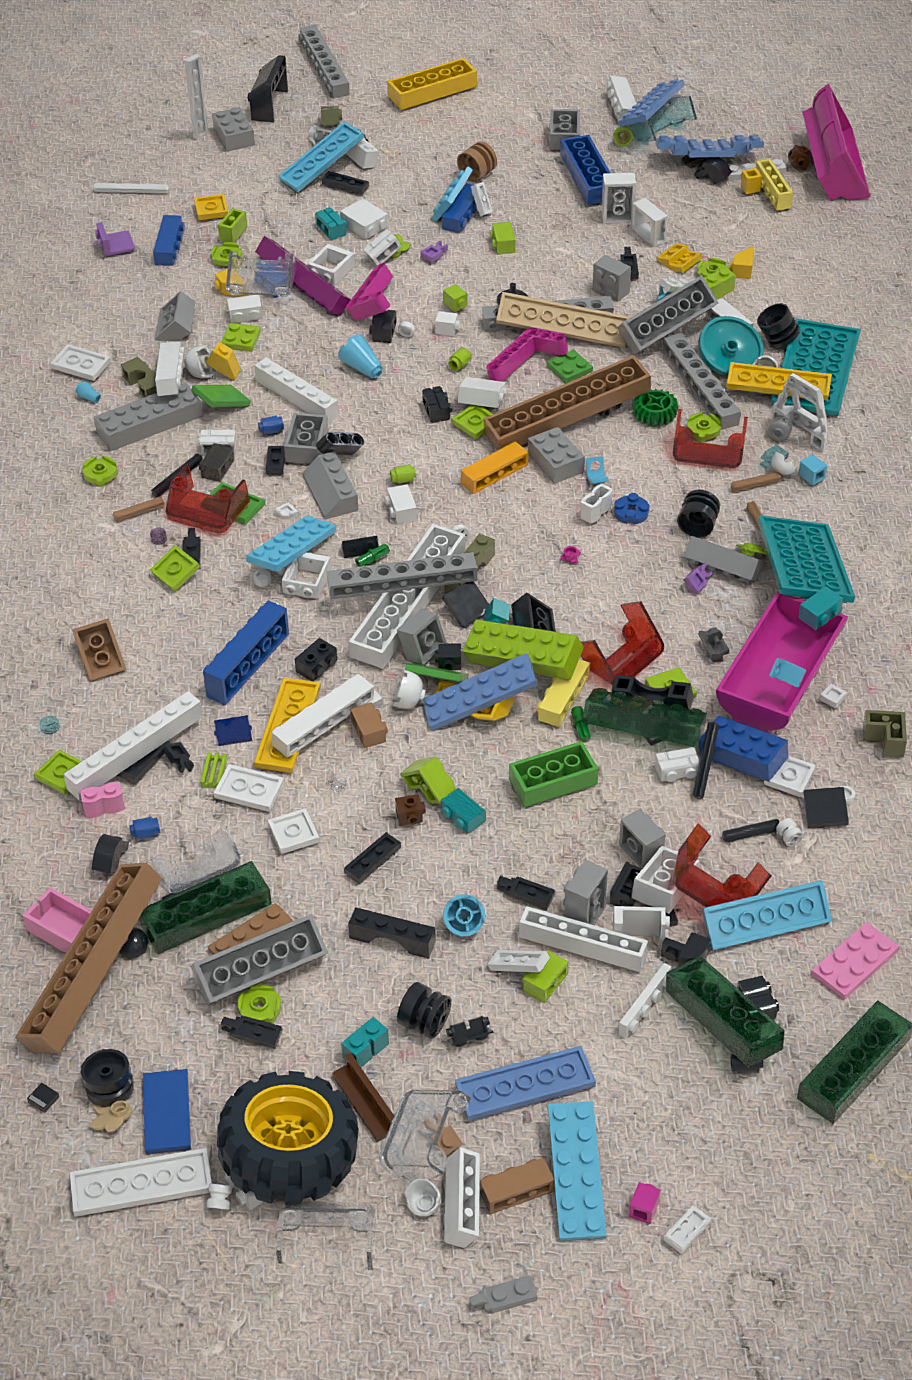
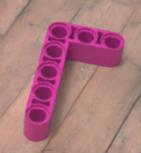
M385 263L377 265L346 305V309L354 321L382 313L390 307V303L383 294V291L392 280L393 275Z
M540 328L525 330L486 366L489 380L504 381L535 351L554 355L566 354L568 352L566 335Z

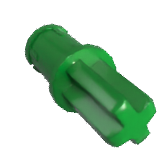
M382 544L373 550L369 549L366 554L355 558L356 565L362 567L372 562H377V559L390 552L388 545Z
M575 706L571 709L574 719L573 726L577 729L579 739L586 742L591 738L588 729L589 722L585 719L583 708Z

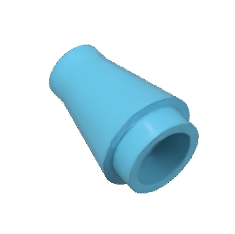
M80 382L77 385L75 391L79 397L94 403L100 401L101 395L88 382Z

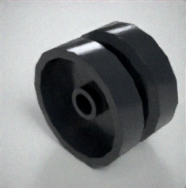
M99 1050L88 1056L81 1065L80 1073L86 1095L95 1105L108 1107L116 1101H125L134 1090V1079L129 1060L119 1050Z

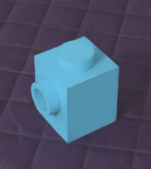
M815 455L800 461L798 475L812 486L826 478L827 465Z

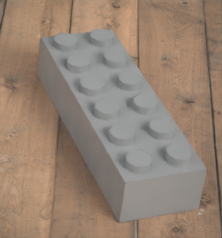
M701 275L624 321L617 329L633 355H636L709 311L719 302Z
M185 382L181 384L178 394L158 396L156 393L94 416L96 433L111 452L203 417L201 400Z
M309 914L199 960L190 967L208 1006L248 989L253 985L321 958L328 951L312 914Z

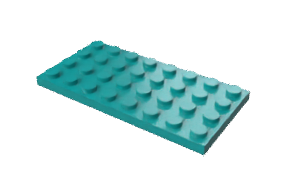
M796 318V322L800 327V333L793 342L788 344L781 368L832 374L828 401L824 400L826 415L838 417L861 329ZM773 394L771 405L777 402L779 395ZM788 396L784 406H794L792 396ZM799 397L800 406L803 409L817 413L815 404Z
M759 515L757 522L780 594L785 596H801L809 599L827 586L843 598V603H854L855 594L829 524Z

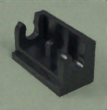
M625 862L610 891L609 904L624 907L634 906L636 902L632 898L634 879L638 875L637 873L641 872L642 868L632 865L630 862Z

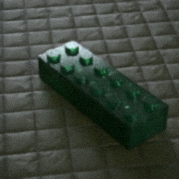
M594 688L585 701L582 722L697 748L699 738L704 733L707 713L697 708H683L679 704L668 705L660 700L650 701L645 700L642 696L632 697L627 696L623 692L613 693L605 688Z
M249 861L148 905L139 917L140 925L156 953L161 954L271 905L270 888L254 863Z
M701 955L666 972V992L748 1068L783 1050L785 1030Z
M877 1000L799 1084L797 1099L834 1124L911 1039L912 1023Z

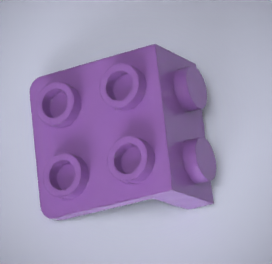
M96 223L97 230H95V236L98 239L99 248H102L105 256H113L135 250L129 231L106 234L103 223Z

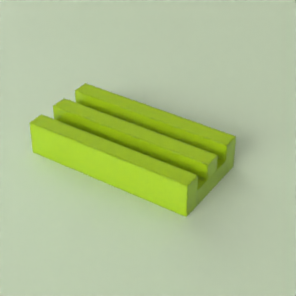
M211 752L207 753L200 781L201 787H217L225 772L228 759L227 754L223 753V756H220L219 753H215V755H212ZM211 761H213L212 769H211V773H210V777H209V781L206 782V781H207V777H208V773H209V769H210V765H211ZM218 761H221L217 781L214 783Z

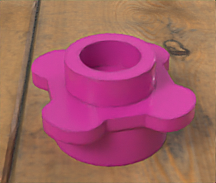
M567 546L564 548L561 560L577 563V558L581 555V552L574 546Z

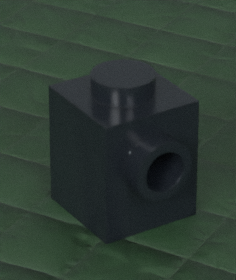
M461 643L438 644V651H435V663H439V668L461 670Z

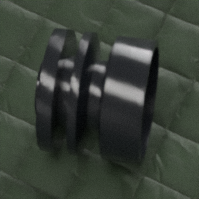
M777 303L764 309L757 318V324L771 347L786 346L793 342L800 333V327L786 304Z
M701 489L692 490L687 493L677 517L679 528L685 534L696 538L710 535L720 511L721 504L719 499L709 491Z
M414 982L400 1003L397 1022L409 1029L417 1027L419 1034H424L426 1037L433 1039L440 1033L447 1021L452 999L447 995H442L439 991L432 993L430 987L420 982Z

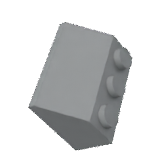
M182 291L178 292L160 309L155 340L181 341L184 337L190 335L193 314L195 312V301Z

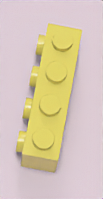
M772 160L756 161L755 168H757L762 176L761 188L770 199L771 204L777 211L791 208L793 192Z
M579 659L571 680L553 677L551 687L546 689L543 701H539L537 705L538 721L557 727L561 726L589 677L590 662Z

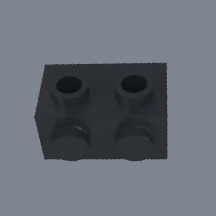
M319 637L294 659L296 672L310 681H315L337 662V647Z

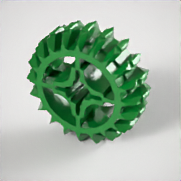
M655 388V390H650L635 397L632 409L634 417H637V421H641L642 424L662 426L663 424L668 425L669 422H673L679 406L674 394H669V391L664 392L663 389L657 390Z

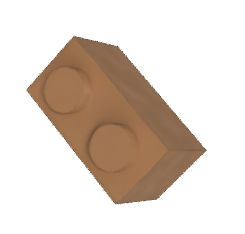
M372 702L350 709L351 722L364 748L386 742L387 725L385 722L382 723L380 711L375 709Z

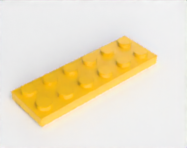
M731 362L726 389L779 395L782 393L789 376L794 373L819 388L823 395V400L828 401L832 374Z
M283 677L254 761V768L293 773L300 750L286 758L272 746V731L317 701L321 689L320 682Z

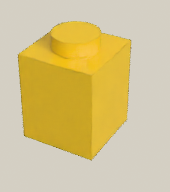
M757 168L742 170L740 186L745 194L760 192L762 176Z

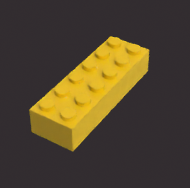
M463 57L388 80V97L400 110L408 109L412 106L477 87V70Z

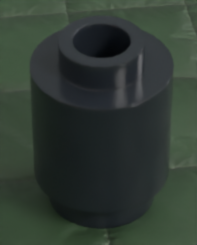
M758 1050L736 1051V1053L730 1055L732 1072L737 1071L738 1074L759 1073V1068H763V1056L758 1054Z

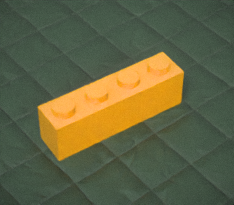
M515 441L462 469L461 484L475 494L528 465V451Z

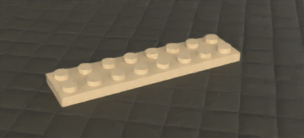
M502 292L496 323L523 329L540 328L563 333L566 337L625 348L626 342L617 327L631 317Z

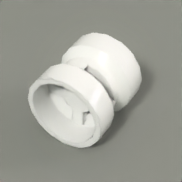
M792 818L784 819L776 827V831L780 836L784 837L783 840L789 847L797 845L804 838L803 832L797 828V824Z
M209 1183L208 1191L211 1198L207 1200L206 1207L229 1210L230 1202L227 1200V1197L231 1194L232 1186Z

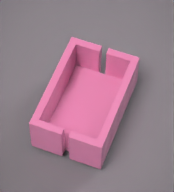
M50 887L38 899L39 906L37 903H34L23 914L26 931L66 953L92 910Z

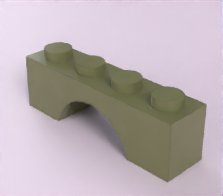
M339 105L321 106L322 125L340 124L339 121H342V109H339Z
M479 533L464 553H474L477 567L480 564L487 566L495 555V539ZM464 583L444 585L445 594Z

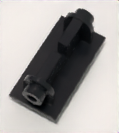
M377 535L345 540L341 544L344 558L362 556L369 549L373 550L379 547Z
M482 1015L468 1020L470 1026L468 1029H466L464 1021L450 1025L446 1029L448 1037L452 1038L447 1039V1042L455 1045V1047L466 1045L467 1041L472 1039L478 1041L488 1038V1034L494 1033L493 1030L487 1027V1025H490L489 1018Z

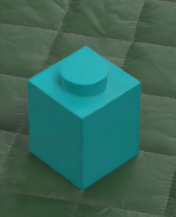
M493 598L485 609L484 621L506 624L509 621L510 604Z

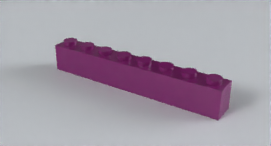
M264 236L255 250L261 261L270 263L288 276L291 284H297V289L302 292L306 291V295L313 300L316 299V303L321 307L325 306L327 312L332 315L335 313L342 315L351 299L277 242Z

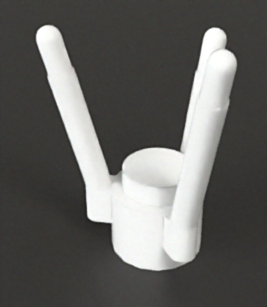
M314 125L309 129V140L315 146L317 144L316 141L326 137L323 132L331 133V130Z

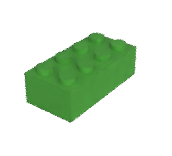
M583 741L510 763L509 780L525 808L597 785L598 767Z

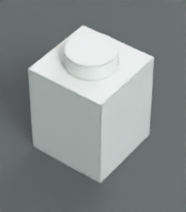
M439 311L435 320V333L438 335L455 336L456 331L460 329L458 313Z

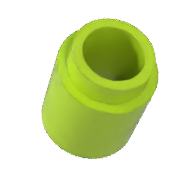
M463 347L459 348L449 358V367L454 371L461 370L472 359L470 351Z
M411 464L394 467V469L390 470L391 481L396 484L414 481V477H416L415 467H411Z

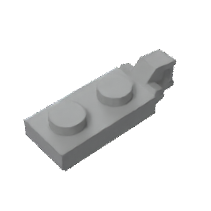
M529 1275L484 1288L479 1291V1294L469 1297V1303L472 1312L485 1309L486 1312L491 1311L493 1314L537 1300V1294Z

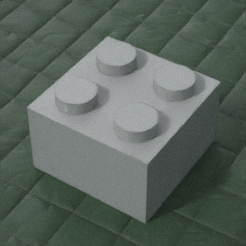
M604 255L593 265V290L604 296H611V299L619 302L630 293L631 267Z
M420 609L397 629L406 660L414 663L425 664L435 655V651H438V644H447L438 614Z
M638 809L621 819L619 846L643 869L659 848L665 846L666 835L664 830L658 827L648 814Z

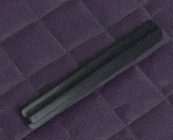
M198 453L192 456L152 488V495L155 497L162 495L202 463L203 457Z
M709 722L706 729L692 793L693 797L697 799H703L719 730V725L715 722Z

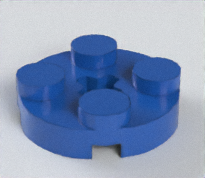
M637 493L623 496L614 503V515L622 523L627 524L628 521L633 522V524H639L648 518L650 505L645 499L639 497Z

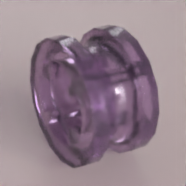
M157 527L151 530L150 536L153 544L161 545L166 542L165 529Z

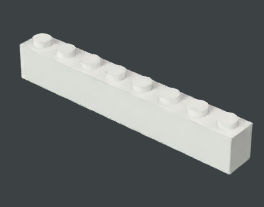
M188 691L64 773L67 790L80 800L81 790L88 787H100L203 717L201 701Z

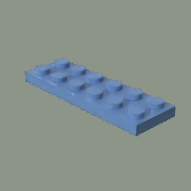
M528 653L424 698L423 703L431 730H437L537 686L538 683Z
M582 1046L459 1078L455 1080V1086L467 1119L471 1121L595 1087L596 1080Z

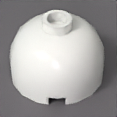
M208 345L195 346L187 353L185 366L189 373L196 378H210L215 373L212 372L213 368L206 364L213 351L207 348Z
M403 669L401 674L405 676L398 681L394 694V700H397V702H394L392 706L410 709L416 706L419 700L423 701L426 690L422 689L423 682L417 674Z

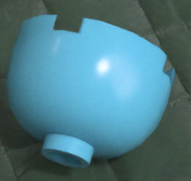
M468 894L457 895L451 898L445 905L443 911L444 922L452 933L459 936H471L477 933L483 926L485 909L482 903L474 896Z

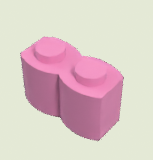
M118 782L107 783L101 787H88L80 791L85 817L87 818L98 817L104 813H117L125 809L121 786Z

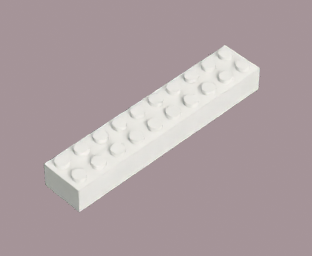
M432 524L406 561L463 554L465 551V534ZM440 586L383 593L349 640L350 658L384 669L401 644L397 629L420 609L424 610Z

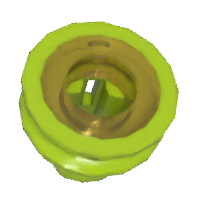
M618 126L613 133V138L617 145L627 146L631 143L633 134L627 126Z

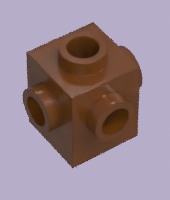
M795 145L787 156L793 168L805 171L813 160L811 150Z
M419 794L395 798V811L399 826L423 822V814H426L425 803L420 802Z

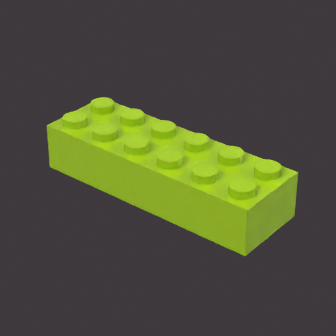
M475 620L462 652L470 663L496 667L528 653L535 674L571 680L584 647L577 635Z

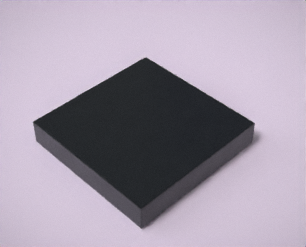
M474 581L466 582L442 597L462 628L484 616L485 609L489 605Z
M844 787L803 790L808 828L849 825Z

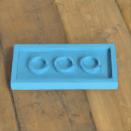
M467 167L464 171L461 170L456 176L457 178L453 179L449 184V187L439 200V204L433 210L434 215L431 219L435 222L438 221L455 200L473 171L470 167Z

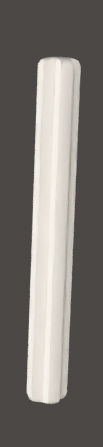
M95 183L94 191L167 194L169 186L167 184Z

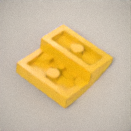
M675 243L656 258L664 266L684 273L702 259V254L689 251L688 245Z

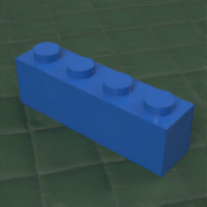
M466 183L453 203L442 216V229L460 233L466 227L468 220L477 211V205L471 189L473 184Z
M163 215L153 251L155 265L174 266L175 259L177 260L178 258L177 250H180V241L183 239L182 231H185V222H182V216Z

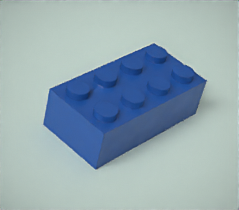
M719 715L713 721L719 725L712 761L770 782L789 757L788 740ZM706 731L699 738L700 757Z

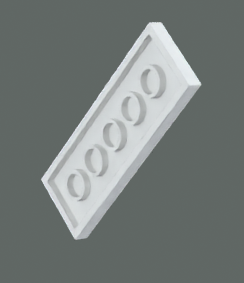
M207 1148L70 1172L73 1213L75 1217L210 1193L208 1191L209 1183L212 1184Z

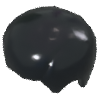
M133 927L128 935V940L119 951L121 956L131 959L146 953L147 946L150 944L147 935L143 930Z

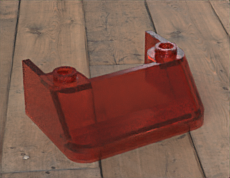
M678 409L673 446V457L675 460L728 468L740 466L743 459L749 417L744 416L742 433L730 435L728 444L725 446L693 442L694 433L691 428L681 426L683 409Z
M186 464L170 483L165 512L167 518L171 521L214 533H223L228 530L250 502L246 480L242 479L234 490L223 488L212 496L191 490L194 484L189 465Z
M642 601L620 605L629 621L622 629V635L626 643L607 659H605L595 640L581 641L584 647L581 653L583 661L590 662V671L613 685L616 675L635 677L664 651V642Z
M698 823L678 850L673 883L676 888L705 907L758 895L772 876L759 862H757L746 878L739 874H733L724 883L694 865L699 853L712 837Z

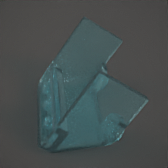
M691 96L671 97L648 120L625 126L630 128L632 134L639 142L647 143L656 140L655 133L669 125L678 127L686 120H696L697 116Z

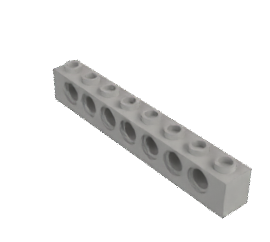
M317 26L301 27L300 34H298L299 42H302L303 49H306L307 56H310L311 63L314 64L315 70L318 71L320 79H323V84L327 87L328 93L333 98L350 95L349 82Z
M611 296L553 301L604 312H614ZM500 305L482 307V321L485 332L523 329L496 323Z
M682 333L663 337L662 351L706 411L720 419L721 430L739 425L741 410L737 408L733 399L728 396L724 387L719 384L718 379L713 376L710 369L704 364L703 359L698 356L696 350L689 344L688 339Z
M473 552L327 571L330 600L477 581V565Z

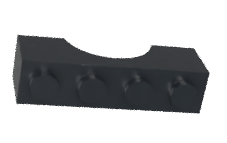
M616 675L611 690L615 704L689 713L694 699L691 683L672 681L665 688H653L642 684L635 677Z
M355 907L348 922L350 939L370 943L375 938L392 939L404 946L409 954L428 959L436 943L435 927Z

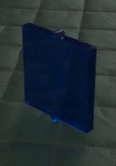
M248 715L214 720L216 729L214 734L217 736L218 746L252 741V726L249 725Z

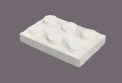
M67 344L50 364L52 369L95 381L109 365L111 359L110 356Z
M229 764L214 791V798L270 812L284 785V778Z

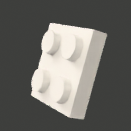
M789 756L770 782L764 780V785L802 798L803 790H806L816 765Z
M306 808L268 820V826L281 854L320 842Z

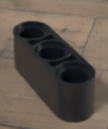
M327 432L316 443V447L322 454L335 451L336 455H353L365 442L358 433Z

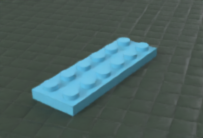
M344 121L278 175L279 179L299 192L365 138L363 132Z
M305 516L247 554L246 562L278 572L336 532V525L328 521L315 519L313 516Z
M823 880L701 908L708 938L711 939V950L832 921Z
M593 1101L548 1104L559 1241L606 1238Z

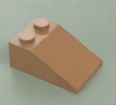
M109 618L72 629L90 682L127 670Z

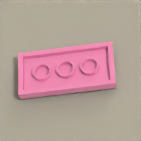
M866 922L812 969L811 975L845 1000L899 951L900 946Z

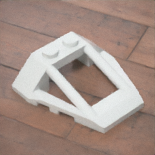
M792 373L785 383L782 393L779 394L777 402L772 407L771 421L778 416L788 418L791 423L793 422L810 432V445L824 452L828 425L821 390ZM791 390L794 406H784ZM799 395L816 405L817 417L800 406Z

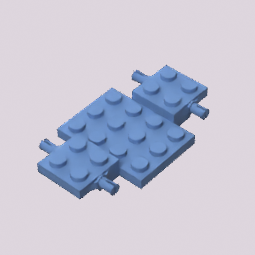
M756 134L749 135V137L734 135V137H730V142L726 141V139H717V141H712V139H703V141L688 139L687 141L681 135H676L674 138L659 136L655 141L658 149H670L673 155H688L689 157H735V154H748L749 150L751 151L753 148H764V141Z

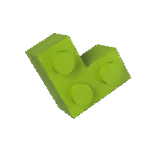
M436 756L416 760L400 773L410 790L420 788L430 805L441 803L442 798L456 790L453 779L447 775L442 762Z

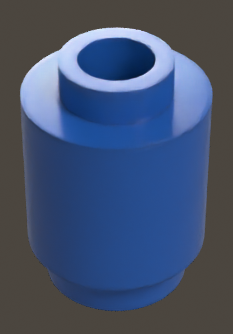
M276 415L261 418L260 422H258L259 432H263V435H268L284 430L282 417H277Z
M151 816L132 820L133 825H129L131 837H136V840L154 837L160 833L157 817L152 818Z

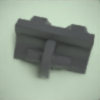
M713 627L708 631H699L698 635L713 662L723 660V656L729 654L730 650L722 638L723 634L720 630Z

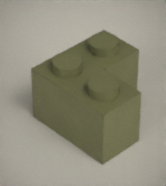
M865 710L863 740L883 741L884 756L904 757L907 744L905 712Z

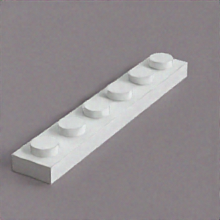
M195 54L185 59L193 138L198 140L209 133L200 56Z

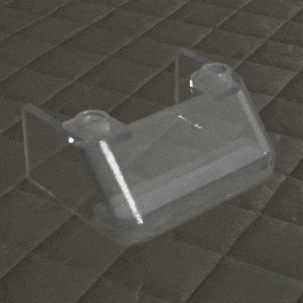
M302 1201L299 1205H285L278 1220L276 1243L278 1268L283 1269L286 1231H295L299 1227H351L356 1232L368 1233L367 1264L368 1270H373L376 1220L374 1207L367 1202Z

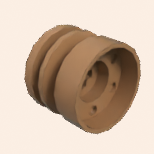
M479 141L458 155L457 166L459 171H464L467 167H470L473 171L467 180L476 182L496 168L497 157L489 144Z

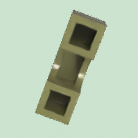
M136 357L121 364L123 378L130 385L138 383L139 394L143 398L157 393L156 373L148 367L145 361L143 362L139 357Z

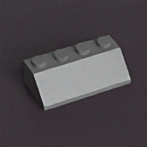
M335 451L318 455L303 472V477L324 519L358 511V495Z
M691 536L684 557L689 558L688 562L696 565H699L700 562L706 563L707 566L705 568L713 571L716 568L723 570L722 574L730 577L735 574L739 576L738 580L749 583L750 580L756 581L767 563Z

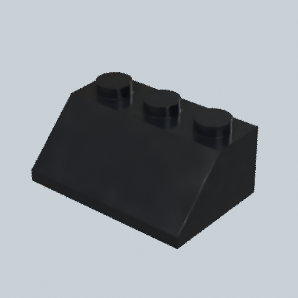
M526 592L511 604L514 626L556 632L553 609Z

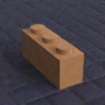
M544 1157L529 1160L526 1164L518 1167H509L495 1175L489 1174L480 1180V1194L490 1215L554 1192V1178Z

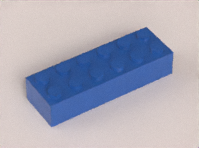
M590 135L560 139V155L587 205L602 203L603 174L611 172Z
M268 600L247 621V624L238 630L235 637L227 642L224 649L216 654L212 662L205 666L203 677L207 698L226 705L289 635L287 608Z

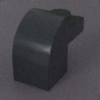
M708 157L697 167L698 169L694 175L698 179L708 174L712 182L716 184L726 180L732 171L722 158Z
M103 834L96 844L91 869L110 874L116 871L119 867L120 854L128 850L129 842L123 841V838Z
M691 932L686 944L665 937L662 943L661 956L678 962V970L692 971L698 969L704 964L710 952L711 939Z

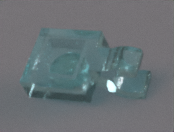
M774 445L761 456L764 461L760 465L767 468L771 464L774 452L784 455V460L788 458L789 452L778 445Z

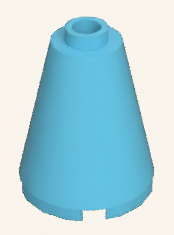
M360 334L353 335L347 340L346 346H341L338 352L339 359L372 379L378 378L382 374L383 367L366 339Z

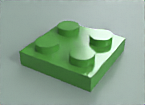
M574 349L547 361V367L564 383H569L593 372V366Z

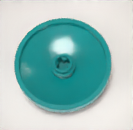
M721 316L709 321L701 331L698 340V348L703 361L713 371L728 377L731 362L752 365L764 353L763 342L756 329L746 321L732 316Z

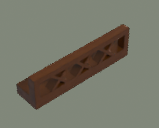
M348 1053L345 1055V1066L332 1072V1077L376 1142H379L397 1132L396 1117L353 1055Z

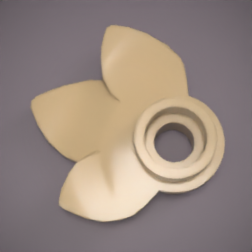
M122 1100L116 1101L108 1107L94 1105L93 1108L99 1116L89 1123V1127L94 1130L106 1129L107 1132L115 1131L122 1126L124 1120L131 1116L132 1108L126 1101Z

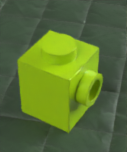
M454 284L443 290V303L452 311L457 312L468 306L467 292Z

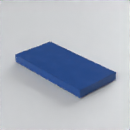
M188 1069L143 1073L145 1153L155 1154L191 1150Z

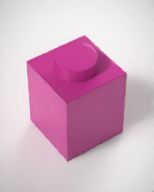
M638 1182L629 1206V1217L651 1224L660 1201L661 1189L656 1188L652 1184Z

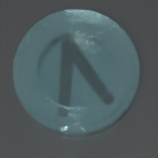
M46 716L39 723L41 732L48 735L56 733L60 728L59 720L55 716Z

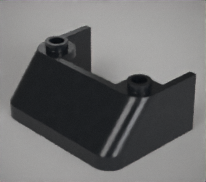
M278 55L259 70V75L253 88L248 93L247 99L250 102L251 120L272 123L275 121L273 108L274 91L288 92L286 57L284 55Z

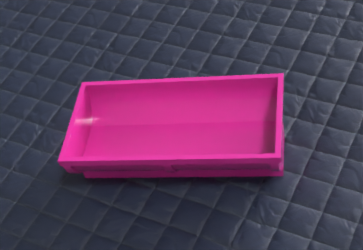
M827 84L814 96L812 107L802 112L818 179L830 201L840 196L849 200L867 199L871 195L853 128L831 86Z
M777 591L716 689L717 699L721 707L732 716L733 721L769 734L773 730L784 728L790 721L794 710L811 681L818 673L821 664L838 635L845 627L848 616L840 613L838 616L830 619L826 625H822L815 630L798 618L800 604L804 600L793 596H785ZM776 658L784 659L806 669L799 687L769 676Z

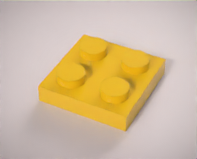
M224 194L194 198L198 220L223 218L228 214Z

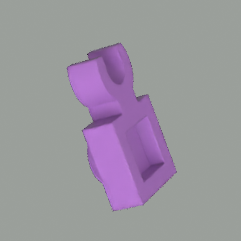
M438 241L436 246L430 245L422 250L421 257L433 263L442 257L444 252L448 251V244L442 246V241Z
M706 563L693 569L683 579L693 594L698 593L707 584L708 581L705 578L713 573L712 571L705 572Z

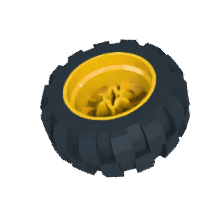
M289 1071V1075H277L276 1072L263 1074L257 1082L254 1083L249 1080L240 1086L234 1093V1096H231L225 1103L220 1113V1122L217 1125L218 1158L227 1176H230L234 1185L245 1194L249 1191L253 1192L257 1200L272 1204L273 1200L285 1201V1205H299L303 1199L309 1197L315 1201L326 1196L331 1191L332 1186L337 1188L351 1171V1165L355 1162L359 1131L357 1116L343 1093L339 1089L333 1091L330 1082L318 1076L311 1079L305 1077L304 1072Z

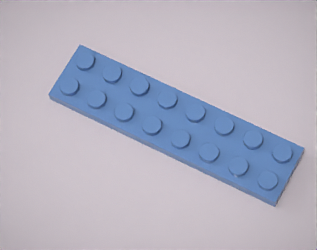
M673 79L670 83L665 84V82L656 84L657 86L652 88V91L648 92L646 96L642 97V100H639L636 105L632 106V109H629L626 114L622 115V118L618 121L619 126L648 120L685 85L684 79Z

